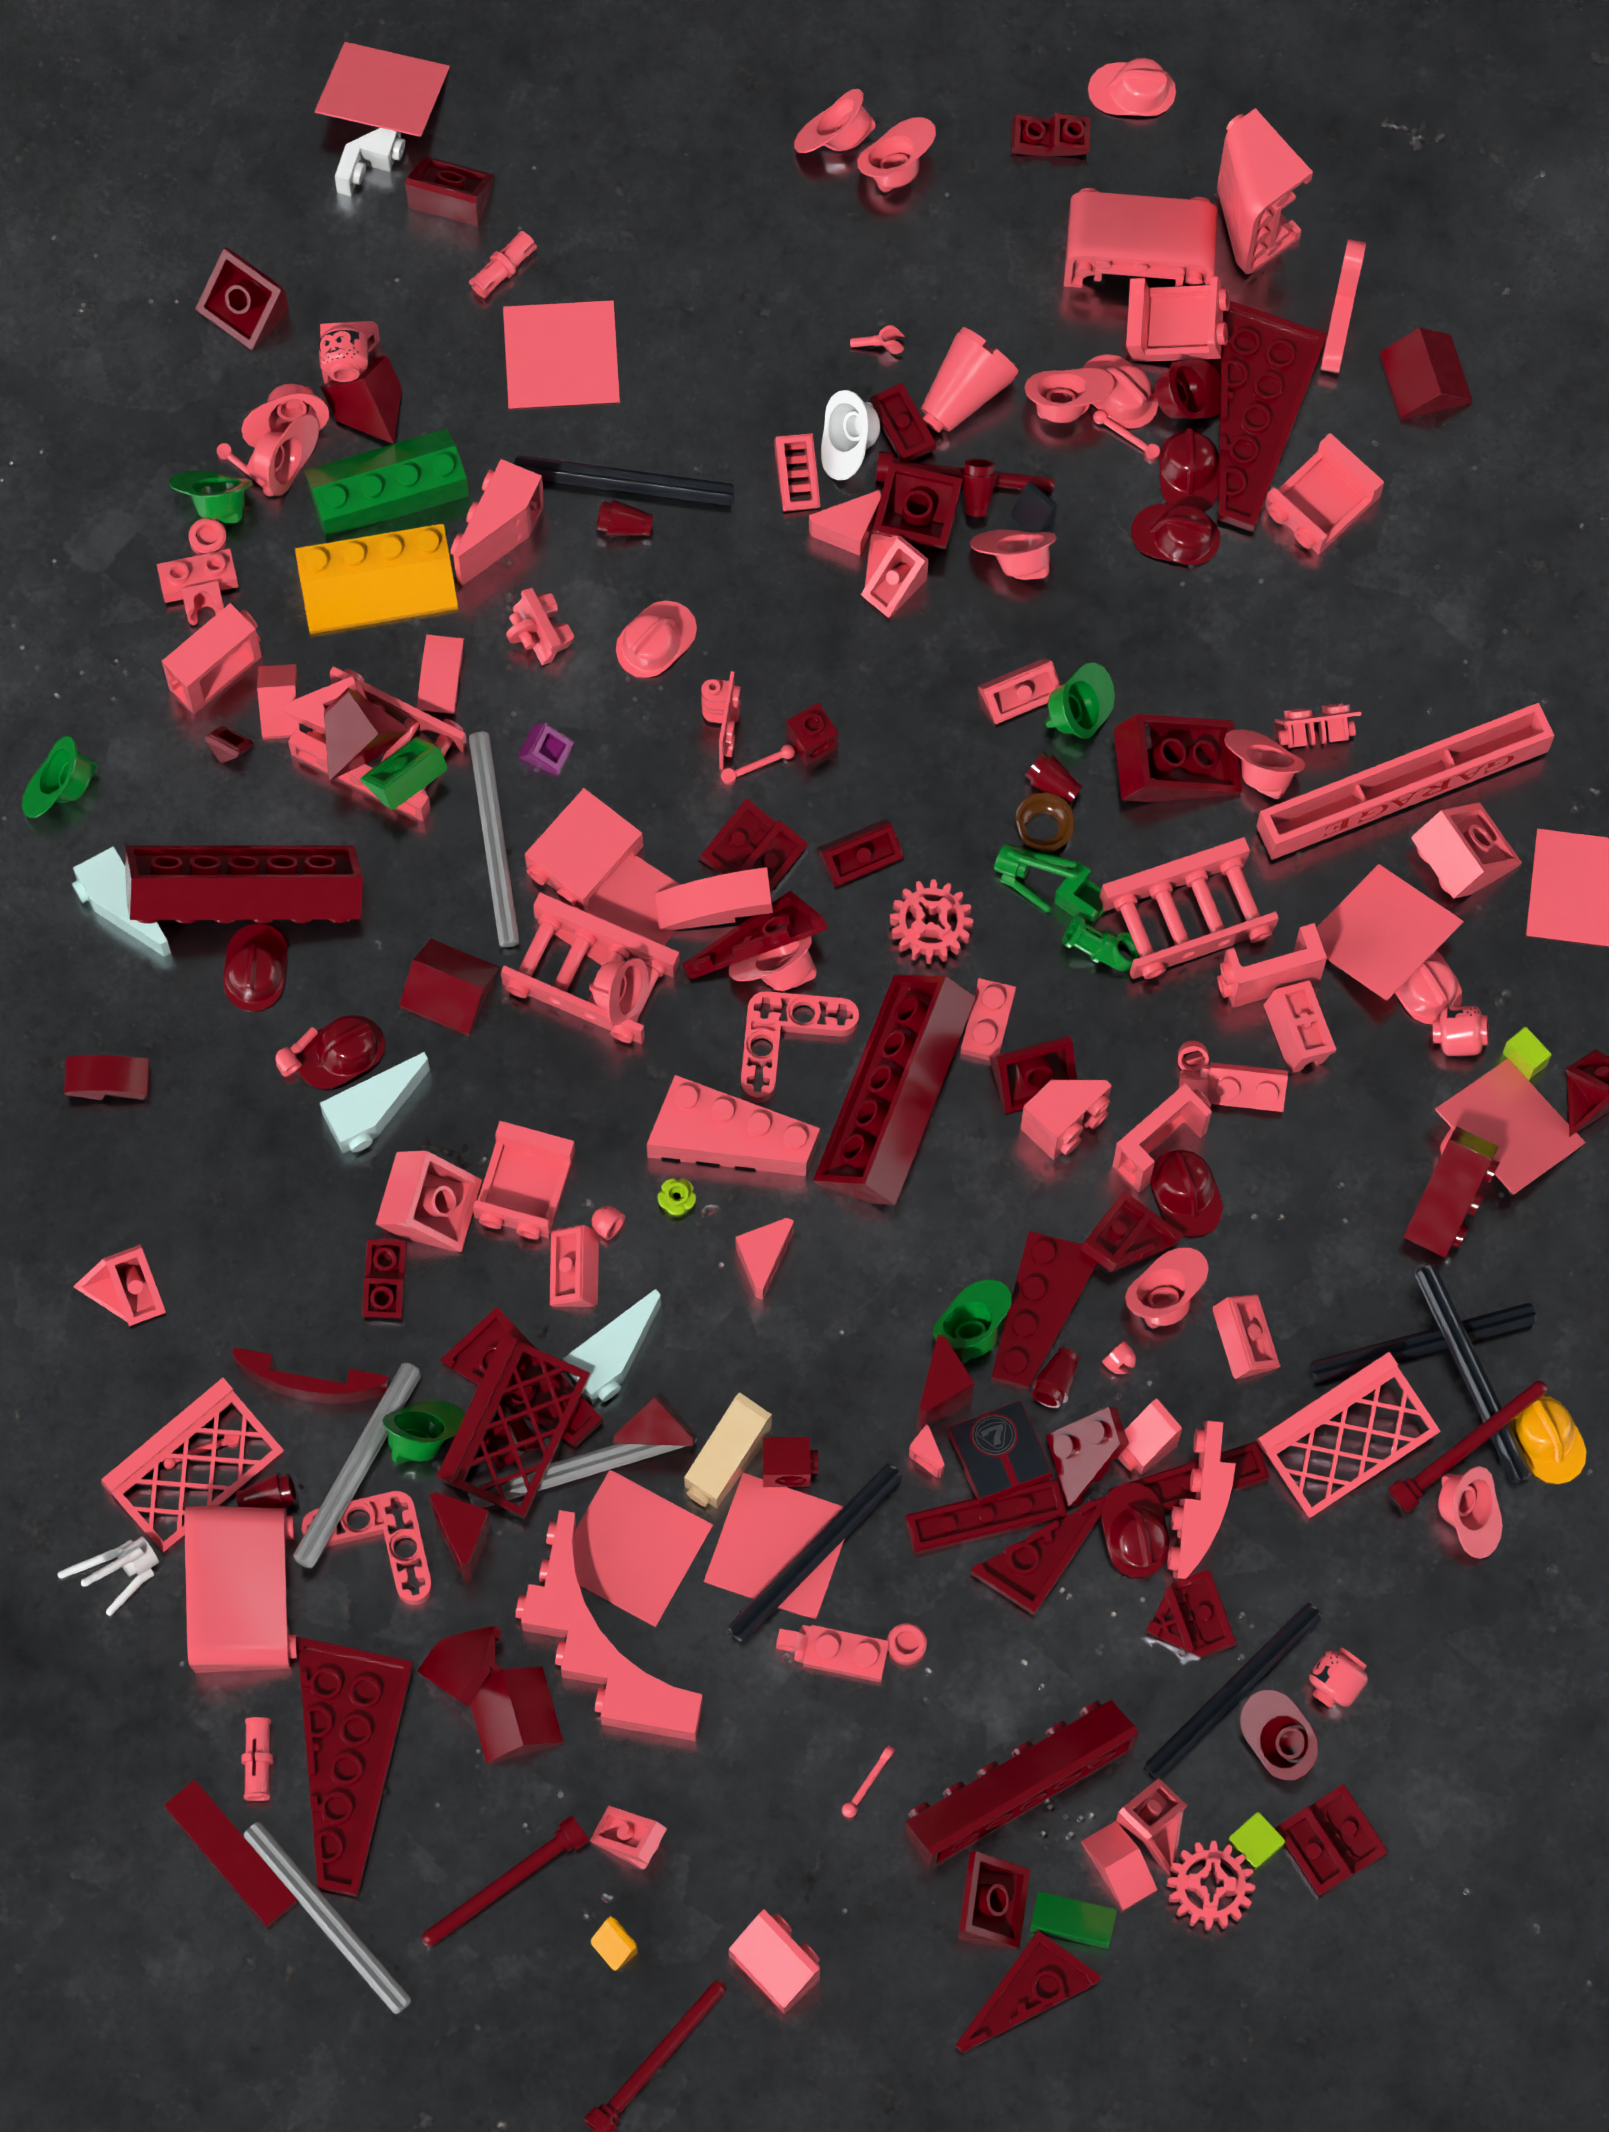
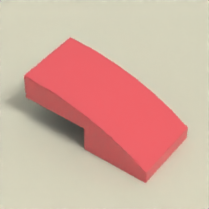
M426 635L417 709L449 714L456 713L464 638Z

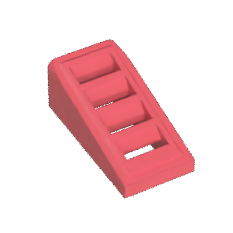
M813 433L775 437L774 446L783 512L820 508ZM805 450V455L785 457V451ZM806 463L807 465L806 470L787 471L786 466ZM804 477L809 479V484L788 485V479ZM810 491L811 498L790 500L789 493Z

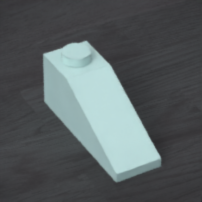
M114 846L73 867L77 881L73 882L72 886L82 903L89 900L96 913L165 957L171 954L168 941L157 922L145 924L137 920H130L126 901L125 865Z
M425 1052L320 1102L322 1114L342 1153L350 1150L352 1152L361 1151L372 1144V1139L379 1136L430 1071Z
M656 1289L562 1359L592 1374L583 1392L591 1404H594L599 1399L605 1402L621 1389L619 1384L624 1381L661 1306V1294ZM567 1373L574 1383L577 1384L579 1377Z

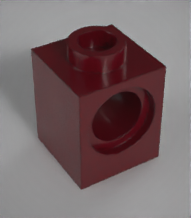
M819 702L786 721V738L795 748L796 753L806 767L838 749L839 732Z
M763 1437V1487H810L811 1474L818 1473V1450H810V1437Z

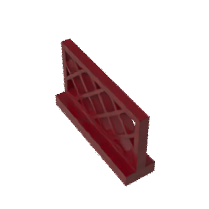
M503 1333L437 1477L450 1486L462 1489L526 1518L592 1374ZM525 1353L539 1360L544 1374L522 1382L517 1368ZM545 1363L552 1365L558 1369L548 1372ZM564 1372L579 1377L572 1393L557 1397L551 1377ZM515 1375L518 1384L509 1387ZM546 1380L553 1400L532 1408L525 1387ZM520 1390L527 1410L505 1417L501 1406L504 1396ZM569 1400L563 1413L560 1403ZM556 1405L560 1416L557 1428L541 1434L534 1413ZM498 1411L501 1420L493 1422L494 1417ZM530 1416L537 1436L515 1444L508 1423ZM504 1426L510 1446L489 1453L484 1441L487 1432ZM552 1436L551 1441L548 1447L546 1448L543 1439ZM539 1441L544 1454L540 1464L524 1469L517 1449ZM480 1447H481L482 1450H483L484 1456H481V1457H479V1458H476V1456H477V1454H478V1452H479V1450H480ZM513 1451L520 1472L498 1480L491 1459ZM487 1461L494 1482L480 1487L465 1482L472 1466ZM536 1472L530 1484L527 1475ZM522 1477L527 1492L519 1506L505 1499L501 1485ZM496 1487L499 1497L487 1492V1490Z

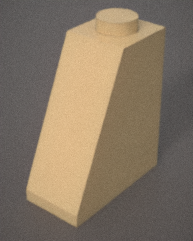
M739 1392L685 1475V1487L689 1489L687 1495L704 1507L709 1503L718 1508L762 1448L763 1437H770L772 1434V1414Z

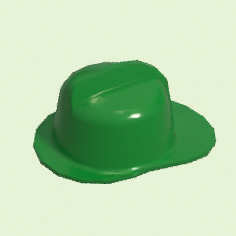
M211 471L183 472L174 475L169 480V486L172 489L190 495L200 517L215 519L220 523H238L241 521L242 510L245 506V489L252 486L253 483L252 480L247 478H235Z
M1085 663L1077 669L1067 682L1055 688L1050 693L1048 699L1049 717L1045 721L1046 726L1049 728L1056 727L1063 734H1075L1081 739H1089L1093 736L1096 730L1109 717L1114 706V685L1105 668L1097 663Z
M62 737L55 743L47 759L27 785L23 796L22 809L23 813L29 818L41 816L55 802L66 803L78 800L87 789L97 769V764L93 759L77 751V745L72 737Z
M990 1279L977 1281L967 1286L957 1295L945 1313L935 1323L933 1327L935 1340L937 1335L946 1337L963 1364L967 1363L971 1358L980 1357L991 1351L997 1341V1328L1007 1315L1012 1304V1295L1008 1287L1000 1281Z
M428 1400L386 1414L382 1422L388 1430V1443L392 1450V1460L399 1464L408 1461H429L433 1459L444 1440L456 1435L466 1413L454 1404L439 1400Z

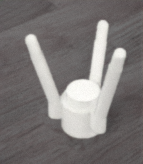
M141 1536L134 1542L130 1539L115 1549L58 1572V1577L65 1578L117 1557V1560L81 1580V1585L85 1587L123 1567L129 1577L135 1573L138 1575L107 1608L106 1614L111 1616L143 1582L154 1576L151 1568L157 1565L159 1560L149 1543Z

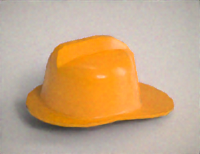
M1543 1395L1509 1422L1529 1467L1536 1477L1546 1483L1562 1484L1570 1482L1580 1474L1586 1462L1587 1451L1583 1438L1570 1413L1560 1401Z

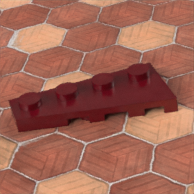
M1029 1231L991 1381L1025 1390L1030 1389L1056 1338L1067 1322L1072 1309L1088 1284L1093 1271L1099 1264L1080 1250L1083 1244Z
M496 1307L440 1361L479 1386L503 1333L533 1348L536 1347ZM524 1353L517 1368L522 1382L544 1374L539 1360ZM545 1363L548 1372L556 1369L554 1366ZM561 1374L551 1377L558 1398L574 1391L575 1388ZM515 1375L509 1387L518 1384ZM546 1380L525 1387L532 1408L553 1400ZM520 1390L504 1396L502 1401L517 1411L527 1410ZM581 1397L562 1438L574 1447H577L604 1421L583 1397ZM569 1400L560 1403L563 1413ZM556 1405L534 1413L539 1425L549 1431L557 1428L560 1416Z

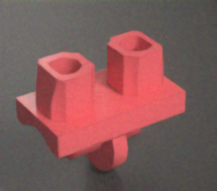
M533 588L522 590V599L514 605L512 609L514 614L509 617L513 626L506 632V636L510 643L522 642L526 650L533 648L541 665L552 663L557 652L570 646L574 639V634L568 624L562 623L552 626L548 619L555 617L558 611L557 602L552 593L536 595Z

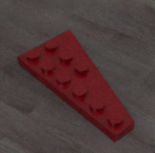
M1230 300L1229 310L1223 312V322H1226L1228 329V341L1226 345L1221 346L1218 520L1253 532L1325 345L1327 333Z
M297 1637L317 1886L322 1890L358 1897L414 1663L409 1660Z

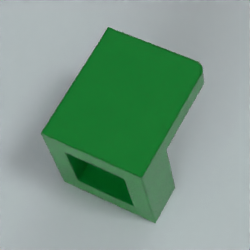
M1078 862L1072 870L1078 873V878L1071 879L1067 877L1056 890L1054 903L1073 917L1077 915L1083 917L1085 923L1094 927L1105 913L1099 900L1101 889L1090 881L1091 870Z

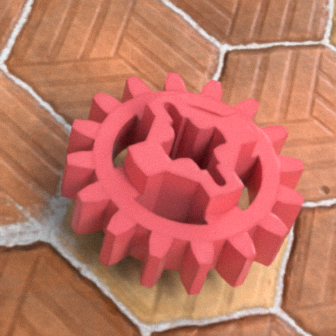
M933 879L931 880L930 888H924L923 884L918 881L916 882V892L912 893L906 888L902 890L904 902L895 900L893 910L897 913L890 914V924L896 926L892 929L891 936L893 939L902 938L899 943V950L903 952L911 948L913 960H916L920 954L926 955L927 964H931L933 955H939L942 962H946L947 951L949 950L958 955L961 950L959 942H969L970 934L966 930H970L973 927V919L967 917L971 914V905H960L964 894L962 892H958L955 895L950 894V883H947L943 889H938L937 882ZM909 911L912 913L911 917L915 920L911 924L910 929L906 925V916ZM953 914H955L957 919V926L954 932L948 923ZM925 918H927L929 921H934L935 919H938V925H935L933 922H930L926 925Z
M1216 1841L1211 1842L1209 1850H1204L1200 1842L1195 1843L1194 1855L1183 1850L1180 1857L1184 1864L1173 1862L1170 1868L1178 1876L1168 1878L1167 1880L1168 1887L1176 1888V1892L1169 1896V1902H1180L1181 1906L1176 1913L1179 1917L1187 1912L1192 1915L1189 1924L1192 1927L1200 1919L1204 1921L1205 1930L1210 1931L1213 1921H1218L1221 1928L1225 1929L1228 1926V1916L1239 1921L1242 1914L1238 1907L1249 1909L1252 1903L1244 1895L1254 1893L1255 1885L1246 1883V1879L1253 1875V1870H1242L1241 1865L1245 1856L1242 1854L1235 1859L1231 1857V1845H1228L1222 1852L1218 1851ZM1205 1860L1204 1868L1199 1873L1186 1875L1187 1871L1194 1864ZM1223 1863L1228 1866L1235 1877L1228 1876L1222 1870L1220 1864ZM1212 1869L1214 1883L1221 1887H1217L1210 1902L1208 1889L1201 1884H1205ZM1186 1894L1194 1895L1201 1903V1909L1196 1907ZM1232 1896H1236L1235 1900L1228 1907L1217 1911L1218 1903L1224 1897L1232 1898Z

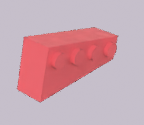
M675 1075L647 1142V1157L662 1159V1157L680 1159V1162L696 1163V1161L720 1164L722 1167L735 1168V1166L755 1168L756 1171L806 1176L820 1143V1128Z

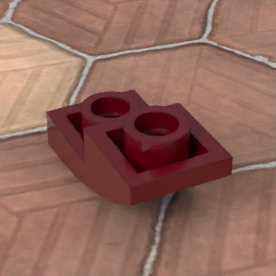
M1055 113L1051 119L1015 114L1012 119L1011 153L1034 156H1075L1088 154L1090 151V118Z
M115 1055L68 1056L65 1059L64 1095L102 1100L105 1095L143 1100L147 1095L149 1059Z
M367 1239L362 1317L402 1319L407 1241Z

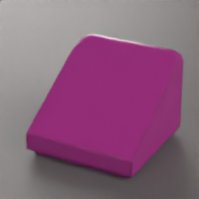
M545 722L536 724L531 728L518 753V757L525 762L558 775L575 742Z

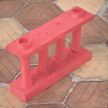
M334 666L330 670L331 684L353 676L362 685L368 701L390 716L404 722L403 725L407 727V732L386 751L380 763L410 742L417 730L437 739L434 745L441 748L443 756H445L450 746L463 753L467 749L466 733L454 721L449 719L441 721L365 683L364 678L353 670L345 669L342 671ZM295 729L288 741L291 755L328 773L325 734L314 729L312 732L308 731L305 734ZM364 764L337 777L349 785L377 798L360 779L377 765L370 767ZM427 786L398 806L397 809L424 822L431 810L429 796L426 795L425 791Z
M1245 837L1102 885L1099 900L1103 910L1107 911L1116 908V911H1121L1140 958L1133 960L1130 969L1132 979L1144 976L1145 979H1151L1164 973L1167 967L1250 940L1251 943H1257L1272 935L1279 919L1276 912L1260 916L1241 871L1250 852ZM1222 872V875H1227L1246 922L1229 928H1225L1206 883L1208 876ZM1184 884L1187 887H1192L1211 934L1193 940L1189 939L1170 894L1173 888ZM1149 896L1157 900L1175 943V946L1158 952H1154L1135 907L1137 900Z
M539 893L533 907L534 916L538 919L540 926L518 971L503 966L501 978L502 984L506 986L505 989L521 998H526L529 995L610 1030V1034L622 1042L631 1043L633 1040L642 1044L645 1038L644 1025L637 1023V1020L658 977L666 974L674 978L680 966V952ZM562 929L572 933L575 941L553 986L532 978V975L553 933ZM594 943L608 949L607 952L610 955L607 962L640 958L645 962L648 969L649 984L642 1007L636 1015L616 1026H612L607 1012L595 1003L592 992L588 1001L567 993L588 947H593Z

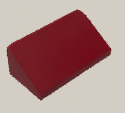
M886 819L817 848L819 856L835 887L905 858L893 825Z

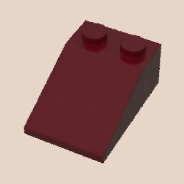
M1135 714L1113 728L1122 800L1164 802L1232 796L1242 793L1238 756L1226 746L1224 741L1226 733L1235 730L1234 721Z

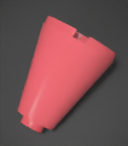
M962 327L956 334L921 407V411L925 414L922 418L923 421L937 433H940L942 429L948 432L953 430L1013 382L1019 374V370L998 349L994 351L985 344V339L965 327Z

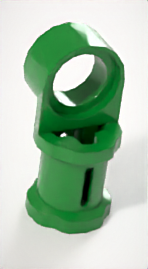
M1079 915L1070 922L1062 939L1064 946L1068 948L1073 946L1090 955L1089 958L1096 963L1101 961L1119 971H1129L1133 960L1140 958L1130 933L1124 932L1115 935L1108 930L1102 932L1085 923V919ZM1119 944L1128 948L1131 953V959H1127L1120 954L1118 950Z

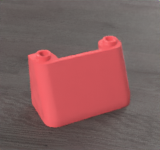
M1256 108L1245 116L1243 114L1237 115L1227 125L1226 130L1228 132L1224 141L1217 184L1235 261L1245 274L1253 273L1300 239L1302 230L1293 220L1288 221L1281 214V210L1296 199V195L1292 190L1303 182L1305 185L1309 183L1313 175V171Z
M1093 188L1081 189L1079 193L1072 195L1070 201L1064 286L1082 288L1084 278L1094 275V281H1101L1102 273L1176 279L1175 287L1183 286V282L1190 286L1210 285V277L1215 275L1217 207L1209 199L1203 197H1194L1188 200L1102 193Z
M185 1507L186 1611L189 1666L195 1673L291 1669V1658L298 1657L297 1635L289 1634L287 1626L285 1548L287 1547V1540L294 1539V1517L287 1516L285 1508Z

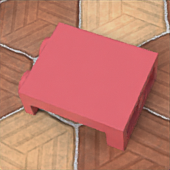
M1211 276L1210 285L1149 288L1145 278L1130 279L1126 347L1133 362L1221 359V346L1226 345L1228 341V329L1226 322H1223V312L1229 310L1230 296L1228 288H1223L1219 276Z
M1329 433L1320 442L1318 452L1281 487L1278 489L1273 487L1268 492L1265 506L1271 518L1279 524H1286L1294 532L1296 540L1307 549L1312 548L1317 554H1321L1381 497L1384 481Z
M583 788L525 853L526 867L528 868L526 871L538 884L543 886L547 883L557 891L555 894L561 902L573 907L576 906L585 912L589 907L590 897L629 854L635 857L644 847L643 835L637 828Z
M1315 923L1300 927L1293 953L1242 967L1235 949H1227L1224 961L1220 964L1221 975L1217 976L1223 998L1229 997L1232 1007L1235 1008L1269 998L1273 991L1278 988L1309 980L1311 985L1320 983L1327 957Z
M1185 1083L1116 1144L1112 1166L1140 1193L1150 1184L1155 1161L1150 1157L1149 1153L1183 1124H1187L1200 1138L1207 1133L1212 1114L1209 1100L1201 1091L1197 1089L1192 1091Z
M499 1121L495 1134L496 1144L479 1198L475 1200L473 1205L474 1218H478L479 1223L490 1228L501 1229L503 1225L517 1229V1234L529 1239H538L539 1236L549 1238L575 1155L574 1141Z

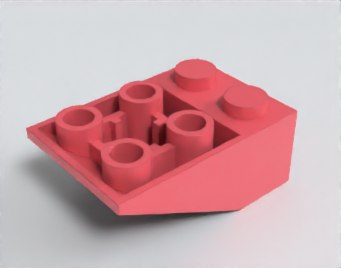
M500 459L495 470L490 469L482 485V490L485 492L480 502L474 501L466 518V522L469 524L464 534H457L451 547V554L454 556L453 569L456 571L457 584L463 586L530 537L545 506L541 475Z

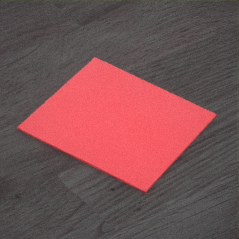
M344 42L317 104L315 113L421 137L450 66Z
M614 300L503 307L509 409L620 403Z
M1537 828L1526 936L1609 947V838Z
M629 854L590 897L589 907L585 912L665 946L676 930L660 932L655 893L679 886L680 884L638 856L632 857ZM559 929L558 932L553 933L571 946L575 941L573 934L565 930ZM595 943L593 947H588L585 953L586 956L600 965H604L607 962L610 954L607 952V948Z
M1378 864L1316 928L1327 960L1387 1001L1464 921Z
M1506 1059L1435 1108L1453 1130L1457 1126L1499 1146L1493 1159L1500 1162L1494 1175L1513 1195L1586 1143L1577 1133L1569 1137V1124L1509 1059Z
M609 1470L575 1530L573 1553L579 1586L656 1627L713 1524Z
M743 1473L704 1582L755 1599L844 1506L788 1487H763V1479ZM844 1540L778 1608L813 1620L817 1619Z

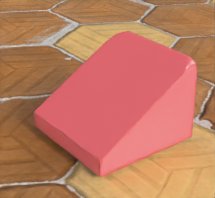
M926 1424L910 1444L909 1457L936 1478H941L944 1474L945 1464L932 1432Z

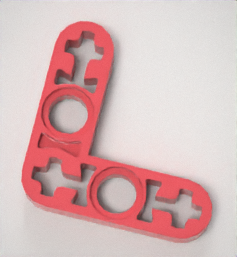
M1348 239L1320 370L1339 374L1367 242Z
M767 991L755 994L749 1001L741 1073V1090L744 1097L750 1102L764 1103L774 1095L781 1032L837 1037L848 1036L857 1029L859 1023V1010L856 1004L849 999ZM762 1003L770 1004V1010L782 1012V1004H788L786 1009L787 1021H781V1013L771 1012L767 1019H763L760 1012L754 1010L761 1009ZM800 1005L809 1006L815 1013L814 1018L808 1023L797 1022L792 1016L796 1007ZM820 1007H826L827 1016H837L839 1010H846L847 1017L852 1019H846L845 1025H838L836 1018L825 1017V1025L819 1024L821 1019ZM764 1038L771 1042L773 1049L766 1056H757L752 1052L751 1044L756 1039ZM756 1066H763V1083L769 1084V1086H762L761 1092H755L753 1085L747 1084L748 1082H754Z
M392 1491L350 1501L340 1519L345 1533L338 1534L336 1526L325 1547L384 1534L393 1577L400 1599L410 1605L424 1603L431 1595L432 1581L415 1506L411 1497L401 1491ZM399 1501L401 1507L408 1506V1510L402 1512L405 1528L413 1524V1529L397 1530L394 1515L386 1514V1511L392 1509L393 1502ZM319 1509L310 1511L303 1518L301 1523L303 1536ZM361 1509L369 1514L370 1521L365 1528L356 1530L348 1525L347 1518L352 1511ZM390 1529L397 1530L394 1533L389 1534ZM402 1538H410L417 1544L415 1554L409 1558H401L395 1554V1544ZM422 1562V1567L414 1566ZM414 1566L417 1581L425 1582V1585L419 1587V1594L412 1595L410 1589L403 1590V1587L409 1584L406 1568L398 1572V1567Z

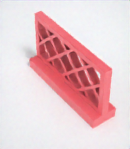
M1390 1352L1370 1363L1255 1439L1308 1518H1311L1441 1432L1398 1368V1364ZM1393 1377L1403 1390L1400 1407L1378 1402L1381 1385ZM1375 1390L1373 1401L1361 1399ZM1407 1398L1415 1410L1405 1408ZM1355 1402L1371 1405L1367 1428L1345 1424L1348 1407ZM1376 1407L1399 1411L1394 1434L1372 1429ZM1342 1412L1340 1423L1329 1420ZM1404 1413L1419 1415L1429 1430L1417 1438L1400 1435ZM1325 1424L1339 1427L1334 1450L1312 1445L1315 1429L1320 1425ZM1344 1428L1366 1433L1362 1456L1339 1451ZM1309 1433L1307 1444L1296 1442ZM1371 1434L1393 1438L1391 1453L1385 1459L1380 1460L1367 1457ZM1398 1440L1409 1442L1397 1450ZM1289 1446L1306 1449L1302 1472L1285 1468L1277 1454ZM1311 1450L1333 1454L1329 1477L1307 1473ZM1338 1456L1361 1460L1358 1476L1352 1481L1334 1478ZM1366 1461L1376 1463V1465L1364 1472ZM1290 1474L1301 1476L1299 1487ZM1306 1477L1328 1482L1325 1498L1312 1507L1303 1495ZM1333 1483L1344 1485L1331 1494Z
M221 1378L102 1478L101 1484L114 1496L163 1554L185 1536V1524L181 1527L182 1516H185V1510H183L185 1488L208 1490L207 1506H220L282 1454L284 1450L234 1393L233 1388L228 1382ZM231 1403L242 1415L241 1431L218 1429L219 1414ZM212 1419H214L213 1429L203 1428ZM246 1422H248L256 1432H247ZM196 1433L213 1434L211 1457L188 1455L189 1439ZM217 1435L241 1437L239 1459L215 1457ZM245 1437L262 1438L272 1451L261 1460L243 1459ZM184 1444L183 1454H172ZM166 1458L183 1460L181 1482L157 1480L158 1465ZM187 1460L211 1462L209 1484L185 1482ZM215 1462L238 1464L237 1480L232 1485H213ZM243 1465H254L242 1475ZM154 1469L153 1480L142 1479ZM135 1484L152 1485L151 1507H134L123 1494ZM157 1486L180 1488L178 1510L155 1508ZM213 1490L223 1491L212 1501ZM139 1512L150 1513L149 1524ZM154 1514L178 1515L177 1531L165 1541L153 1530Z

